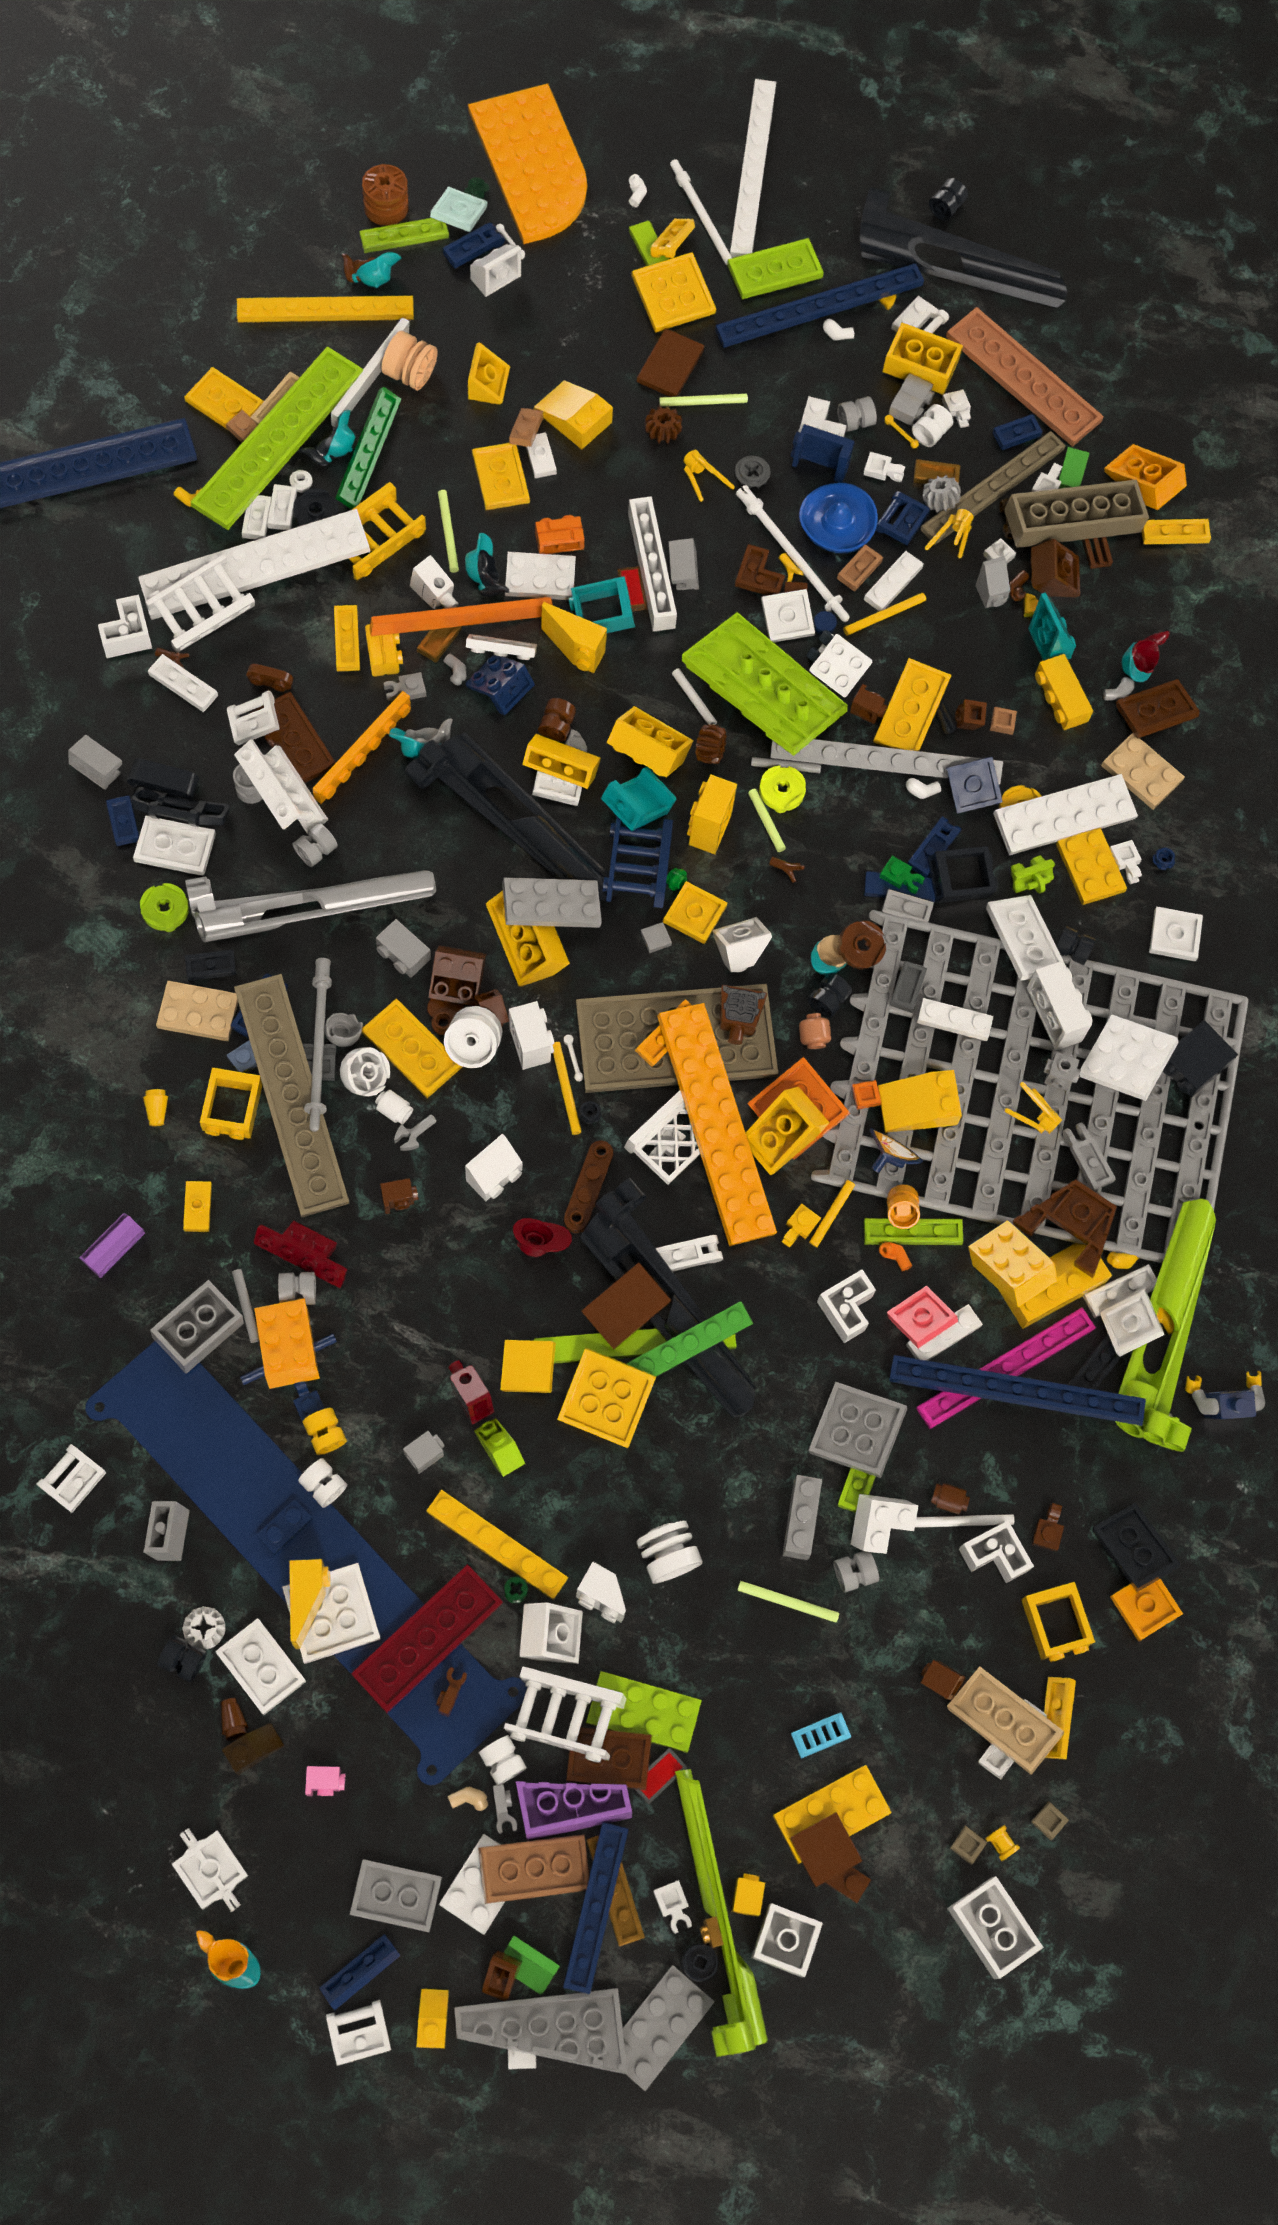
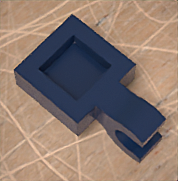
M305 1381L294 1383L299 1398L293 1400V1403L301 1421L309 1415L325 1409L317 1390L309 1393Z

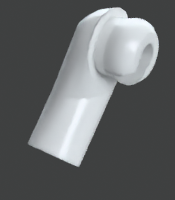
M634 174L629 178L630 188L633 192L629 203L633 207H638L646 195L647 189L639 175Z
M832 319L824 321L823 329L833 340L854 338L853 327L841 328Z
M910 778L906 782L908 792L920 799L941 792V786L937 781L926 785L915 778Z

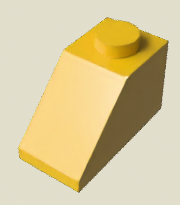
M421 1989L417 2047L445 2048L449 1990Z

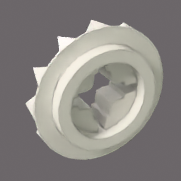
M203 1606L193 1609L185 1617L182 1628L184 1637L191 1646L195 1645L201 1649H210L222 1640L225 1633V1621L222 1615L214 1608ZM203 1617H205L207 1625L215 1626V1628L206 1630L205 1639H203L200 1630L193 1629V1627L202 1624Z

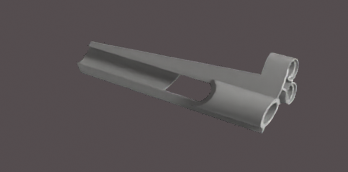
M428 870L324 888L214 901L210 879H207L206 876L185 880L191 913L203 942L269 931L285 923L430 897L436 892L433 872ZM312 901H318L322 908L261 920L266 910Z

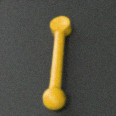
M887 415L885 423L892 425L910 442L912 448H917L919 446L918 440H913L893 421L892 415Z

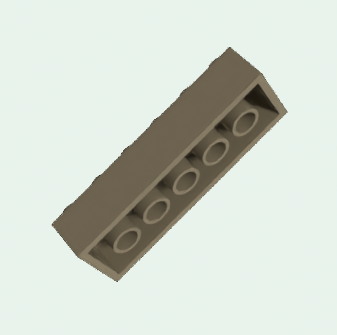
M1137 480L1011 494L1004 509L1016 548L1039 545L1051 539H1055L1058 542L1141 533L1149 519Z

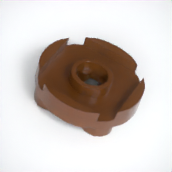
M870 921L854 922L846 926L841 932L837 952L851 967L867 969L878 964L885 955L886 943L884 944V934L876 924ZM864 939L866 941L864 945L867 949L860 950L857 942Z

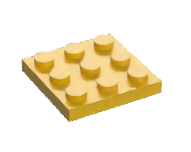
M693 252L632 271L631 276L655 333L665 330V328L675 327L716 313V307Z
M585 1348L557 1420L628 1448L657 1376Z

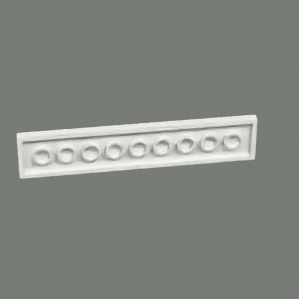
M354 509L139 576L138 578L145 601H147V597L157 590L162 592L205 566L207 564L206 561L212 556L218 555L220 557L225 554L227 563L223 565V568L238 591L243 592L371 551L358 511ZM215 571L203 577L216 599L230 596ZM196 583L183 589L194 607L208 603ZM176 595L164 601L171 614L185 610ZM156 606L148 610L152 620L162 617Z

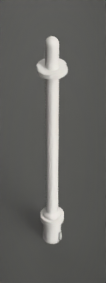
M747 485L742 486L744 491L740 488L736 495L747 507V512L750 515H756L825 599L827 602L825 610H833L843 622L848 621L849 615L840 605L843 598L840 595L834 597L762 509L763 502L761 499H757Z

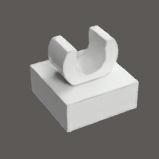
M1000 538L984 551L983 556L988 560L1004 556L1007 564L1015 558L1016 552Z

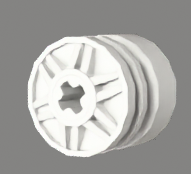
M686 1521L661 1525L636 1541L640 1549L649 1547L641 1553L642 1558L655 1557L656 1559L646 1567L653 1584L678 1577L703 1563L697 1546L685 1548L683 1546L692 1539L691 1533L681 1534L688 1529Z

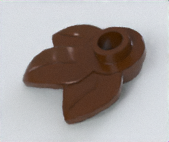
M431 998L427 1010L432 1017L433 1030L438 1034L445 1035L456 1013L464 1009V1004ZM447 1022L448 1025L440 1026V1023Z

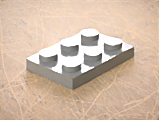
M363 1859L350 1915L430 1933L442 1877Z

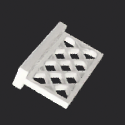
M681 1091L676 1093L640 1127L624 1146L630 1154L634 1152L667 1185L700 1155L699 1148L695 1151V1147H698L694 1139L691 1123L690 1125H677V1115L688 1114ZM663 1129L673 1130V1141L661 1140L660 1131ZM677 1130H690V1141H678ZM646 1145H657V1156H648L642 1149ZM661 1145L674 1146V1157H662ZM678 1146H691V1156L678 1157ZM662 1162H674L675 1171L670 1176L662 1169Z

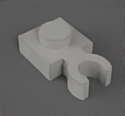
M421 672L399 676V683L394 681L384 682V690H394L391 693H386L387 701L395 700L402 691L410 696V700L426 697Z

